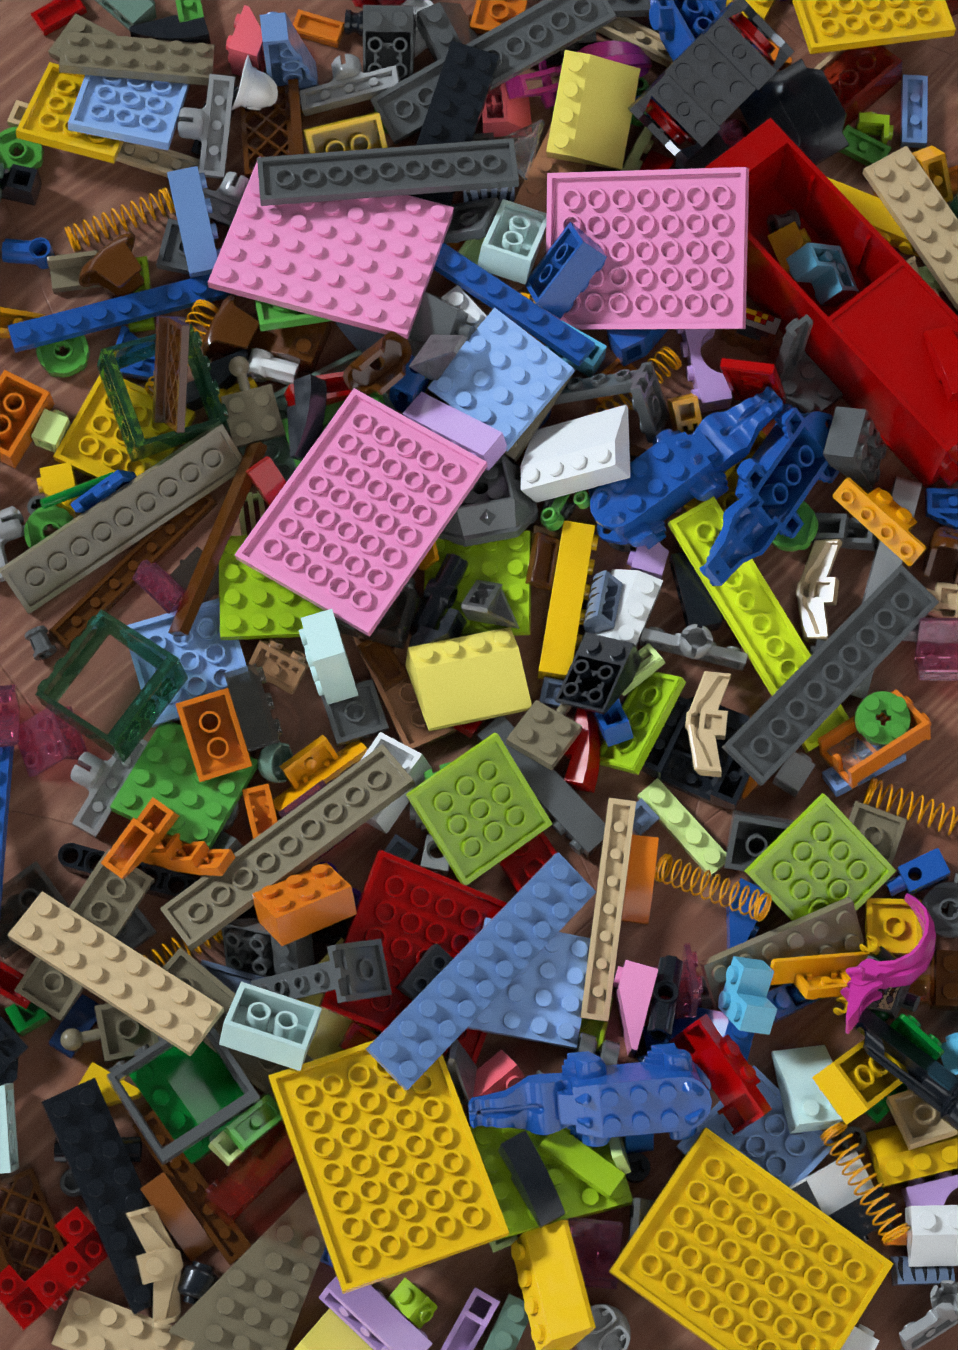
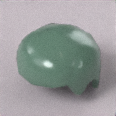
M272 742L261 749L257 765L261 776L266 780L274 783L287 781L279 766L293 757L289 744Z

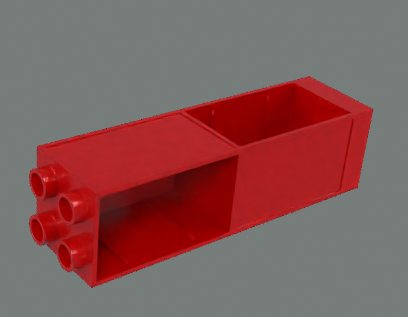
M769 118L705 167L749 168L746 294L764 313L782 319L779 330L784 335L786 334V326L793 319L798 318L800 320L807 314L812 319L813 326L804 351L843 393L842 398L851 408L866 409L886 446L925 488H930L941 478L948 486H951L958 481V400L948 402L942 381L938 382L923 332L950 326L958 339V316L786 133ZM795 209L801 221L800 230L806 229L811 239L809 243L841 246L858 292L837 307L820 306L815 298L812 284L808 282H798L797 284L781 267L768 238L770 233L767 228V217L770 214L780 215L786 213L787 210Z

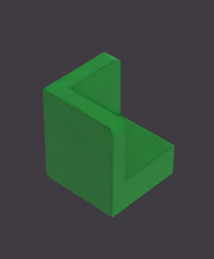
M30 1002L27 1009L17 1006L15 1003L5 1009L17 1032L22 1037L52 1020L48 1012Z

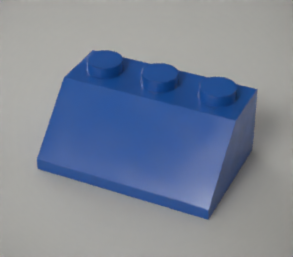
M569 222L530 274L525 286L537 305L561 319L565 313L570 311L577 296L586 290L593 275L602 269L607 256L597 243L575 224Z

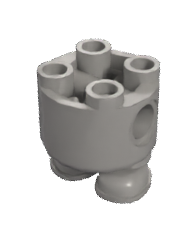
M608 1304L590 1306L596 1328L575 1345L576 1350H627L631 1340V1329L626 1316L618 1308Z

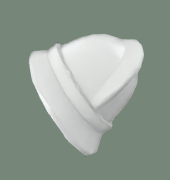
M247 55L239 90L232 110L240 106L251 110H261V108L272 106L277 100L278 89L275 81L266 73L253 67L249 55Z

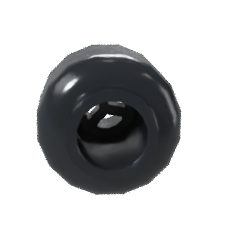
M193 1261L192 1265L184 1266L178 1285V1292L185 1295L184 1302L194 1305L219 1278L214 1272V1267Z

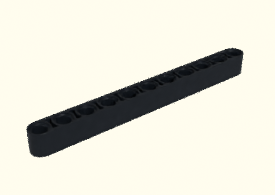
M67 843L60 847L58 859L66 871L89 878L93 872L91 869L93 862L100 860L105 852L75 843ZM76 852L79 854L77 861L74 863L65 862L66 856L69 853ZM144 862L137 866L138 869L148 875L155 874L158 876L156 883L151 885L146 894L167 900H172L200 879ZM180 881L184 883V887L180 892L174 893L170 891V886L174 882ZM248 909L236 919L257 918V915L249 913ZM342 920L312 933L313 940L335 945L341 937L345 939L348 931L346 922ZM333 925H339L342 927L343 932L337 937H332L328 934V930Z

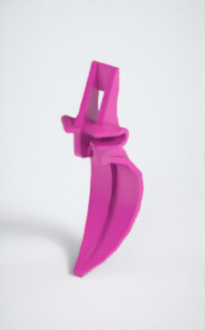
M625 41L597 42L584 46L577 51L640 68L639 78L646 75L652 67L651 59L645 54L644 50L635 44ZM546 60L539 63L538 72L517 75L505 83L509 99L541 96L545 109L555 106L559 83L552 84L551 78L560 76L562 65L547 69ZM542 80L543 87L528 90L526 81Z
M908 893L905 895V901L917 916L923 936L918 945L909 954L896 960L876 961L869 958L862 961L856 967L846 969V973L851 980L847 983L848 987L843 988L840 992L848 1002L845 1029L847 1034L857 1025L865 1008L872 1002L882 998V993L878 989L911 985L927 970L934 955L936 943L934 921L926 907L916 897Z

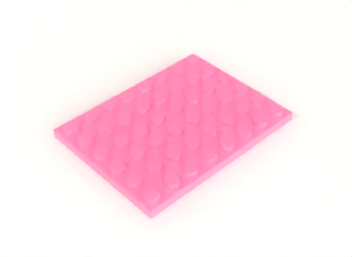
M256 162L208 280V287L385 335L389 332H395L408 340L424 292L426 291L452 220L454 207L409 195L261 206L258 164Z
M749 168L547 173L546 253L569 222H572L597 243L607 256L602 269L593 275L586 290L577 296L570 311L565 313L559 320L578 330L746 329Z
M354 388L238 549L235 557L240 562L324 611L332 609L336 618L370 637L487 468V462Z

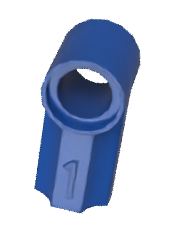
M42 237L35 238L32 241L5 239L2 243V260L7 263L33 264L38 268L48 269L47 257L56 256L49 241ZM41 251H47L44 255L37 256Z

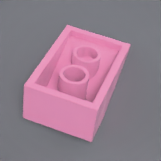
M626 960L623 967L618 966L613 987L617 988L615 998L627 1055L633 1058L640 1042L658 969Z

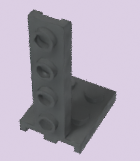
M807 314L800 320L798 318L793 319L786 326V334L782 338L783 343L779 348L780 352L776 358L775 365L787 396L786 404H791L794 408L796 407L801 414L814 411L824 412L843 396V393L804 351L813 326V321Z
M652 361L642 363L638 370L630 371L624 369L614 374L605 375L604 373H599L590 378H572L554 403L556 405L631 392L633 409L639 414L640 429L646 435L648 443H652L655 436L663 431L670 416Z
M381 939L331 945L327 947L330 961L251 981L253 986L293 999H300L336 990L338 1003L392 994Z

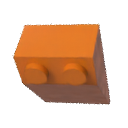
M228 688L175 704L199 782L252 766Z

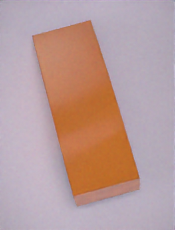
M152 797L138 818L135 819L133 817L101 861V864L124 880L157 846L179 818V815Z
M632 835L622 922L649 924L658 837Z

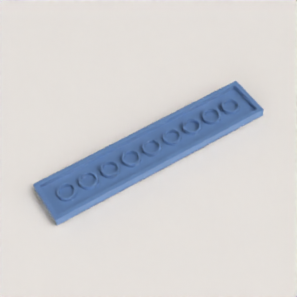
M559 852L554 854L366 1050L404 1090H408L591 899L596 891Z

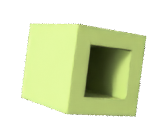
M44 409L31 435L35 446L55 453L71 426L68 416L59 410H53L52 412Z

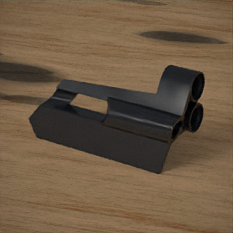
M865 1008L859 1022L855 1025V1029L865 1036L863 1047L866 1053L903 1082L911 1092L938 1111L940 1118L958 1131V1077ZM884 1052L904 1065L908 1073L885 1057Z

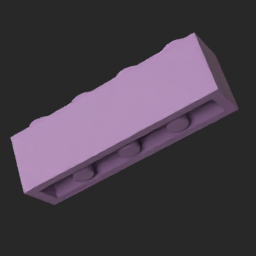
M423 392L402 413L403 416L487 462L486 470L488 471L508 449L506 448L507 444L502 432Z
M336 1276L319 1296V1299L373 1350H428L433 1344L422 1330L417 1329L411 1324L405 1315L386 1300L381 1291L374 1289L371 1285L342 1294Z

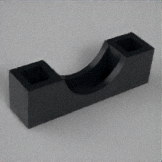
M16 164L4 169L3 178L0 179L1 198L35 206L42 186L38 169Z

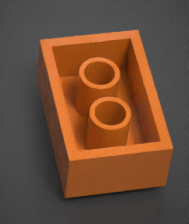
M5 369L0 376V461L16 468L33 440L31 435L43 410L51 411L54 401L49 391Z
M327 862L315 865L307 871L291 875L286 880L274 885L265 886L262 890L252 893L258 922L281 946L357 914L352 886Z

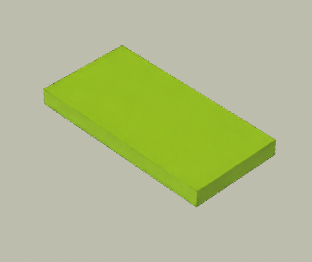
M655 671L629 692L622 708L630 722L634 738L610 747L607 746L604 740L600 748V765L639 775L686 684L682 677Z

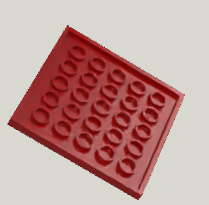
M379 850L356 907L357 914L353 915L343 943L375 939L382 940L392 994L338 1003L336 990L323 993L318 1007L383 1032L412 1002L411 999L396 987L412 971L431 945L438 944L451 957L455 958L483 929L485 918H493L507 903L388 852ZM466 1028L457 1040L476 1065L487 1032ZM447 1048V1049L445 1050V1052L442 1054L444 1058H445V1056H446V1053H447V1051H448V1048Z

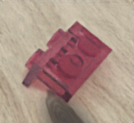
M147 559L142 561L132 579L168 614L178 610L185 590L156 562L151 564Z

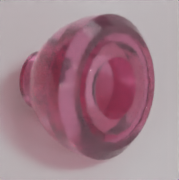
M735 118L725 120L719 126L721 129L718 131L729 148L750 134L746 124Z

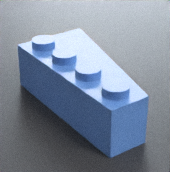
M269 12L260 15L267 75L275 81L277 86L288 85V79L297 78L300 90L319 86L316 61L286 12Z
M198 166L167 172L190 278L211 274L221 248L216 249L214 239L219 238L216 223L210 224L208 214L213 213L210 198L205 199L203 189L208 188L204 172L199 173Z

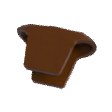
M133 233L119 235L110 244L101 249L81 269L79 284L83 287L99 285L115 297L132 294L144 285V279L139 273L142 270L141 265L132 254L135 235Z
M234 294L224 299L203 338L201 355L205 361L217 354L228 356L247 349L259 327V322L236 307V295Z
M395 332L387 333L344 370L343 379L345 384L351 391L355 388L366 395L373 392L383 395L405 376L406 365L412 355L410 343L406 338ZM379 356H382L385 361L384 366L378 370L371 368L370 364Z
M939 527L931 534L922 568L923 576L929 577L939 547L958 550V530ZM958 559L953 575L955 584H958Z

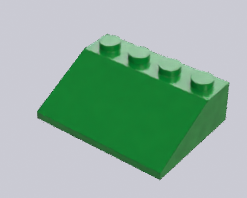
M203 1041L191 1056L174 1046L129 1075L174 1140L244 1095L219 1055ZM236 1118L184 1151L183 1153L189 1162L196 1164L212 1152L208 1147L210 1142Z

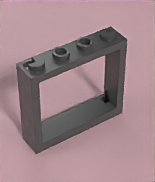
M214 1026L206 1037L244 1095L164 1148L120 1081L174 1047V1045L159 1036V1042L151 1047L148 1044L140 1047L133 1053L134 1058L126 1063L124 1060H121L109 1069L111 1073L107 1075L108 1082L162 1165H165L260 1100V1096L229 1049L219 1045L220 1036Z

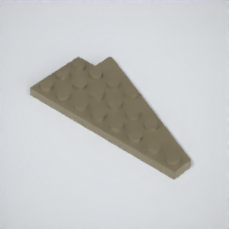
M307 1190L170 1328L169 1333L193 1342L191 1350H286L326 1246Z

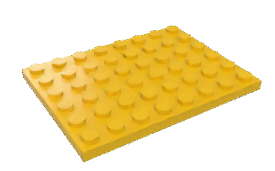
M373 1041L304 1063L301 1071L289 1068L268 1075L342 1294L509 1236V1230L443 1055L408 1090H404L366 1050Z
M705 1127L609 1273L715 1350H840L894 1263Z

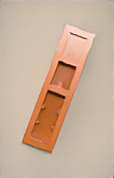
M269 783L242 790L253 839L278 822Z
M177 833L173 836L165 835L142 862L176 872L223 876L235 859V855L231 849H209L205 841L183 843L179 839L180 834Z

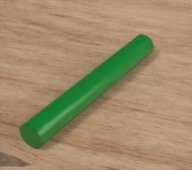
M113 472L40 499L43 509L83 495Z

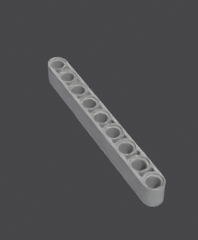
M896 476L890 495L899 506L907 509L914 518L922 483ZM879 539L862 603L902 564V560ZM874 670L850 694L851 696L862 699L867 696Z

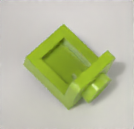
M871 111L859 113L855 129L866 135L880 136V142L887 144V141L892 140L893 125H889L890 115L877 114Z
M406 1278L401 1281L386 1299L419 1329L433 1317L434 1312L438 1308L426 1294Z

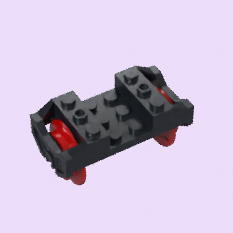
M733 0L628 109L684 165L721 129L719 126L756 89L759 90L795 51L745 0ZM768 39H770L779 48L775 62L771 56V53L775 50V47L769 42ZM651 96H653L656 99V101L666 110V112L651 98ZM645 111L651 116L650 118L644 114ZM676 122H678L697 142L695 143ZM672 138L679 146L685 141L692 144V146L680 150L670 139Z

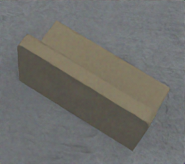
M98 250L48 256L47 263L50 269L53 293L101 287L99 285L83 287L79 284L81 269L98 253Z

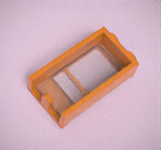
M897 689L891 693L902 697L906 701L910 712V726L906 733L886 746H875L866 741V738L856 729L855 715L818 738L820 755L852 789L858 786L860 781L926 739H931V721L928 716L923 712L920 713L914 707L912 700L908 696H903ZM881 712L880 715L876 716V720H880L881 725L885 726V723L889 721V717Z

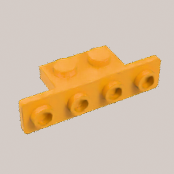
M848 477L832 495L839 504L908 566L913 565L926 550V546L909 532L916 525L917 521L907 509L899 506L887 491L877 487L867 494Z
M321 735L279 766L290 782L291 787L273 799L274 808L281 815L293 811L299 803L309 796L316 794L321 787L339 777L348 767L358 763L368 748L358 740L348 744L336 753L328 739Z
M861 951L773 959L770 968L774 971L770 985L794 983L805 999L815 1000L825 997H842L843 995L840 991L848 987L847 983L851 980L846 973V969L858 966L867 959L868 955H872L869 952Z

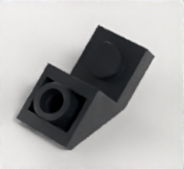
M449 608L446 615L440 621L438 631L419 625L416 633L410 639L409 647L460 637L467 622L459 610Z

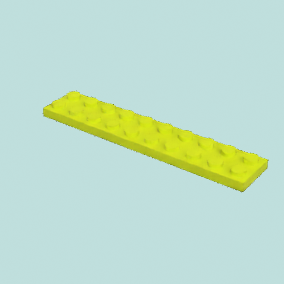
M713 496L669 521L668 526L772 696L802 666L811 654L753 559L743 563L721 586H712L710 580L700 572L699 568L707 562L706 558L710 554L709 551L723 527L724 512ZM841 704L802 744L806 753L819 746L818 738L850 719Z

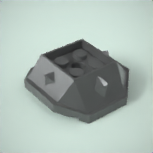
M503 454L489 471L485 469L438 538L442 540L447 539L452 543L467 547L516 538L521 535L531 523L533 524L538 519V509L536 502L521 491L520 466Z

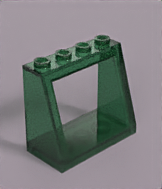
M189 324L188 365L209 421L185 427V433L172 431L145 439L120 369L155 356L156 334L101 349L97 368L131 462L189 442L203 432L220 424L225 426L229 418L225 404H221L218 397L220 394L218 383L215 379L212 380L209 373L211 370L210 361L207 355L203 356L201 351L202 340L198 331L194 332L192 324Z
M101 609L97 615L89 619L86 629L81 636L76 637L72 641L70 650L64 658H60L55 663L50 676L41 681L35 695L43 706L113 757L125 763L187 681L188 676L178 657ZM111 635L157 670L111 731L105 734L68 710L58 701L106 638Z

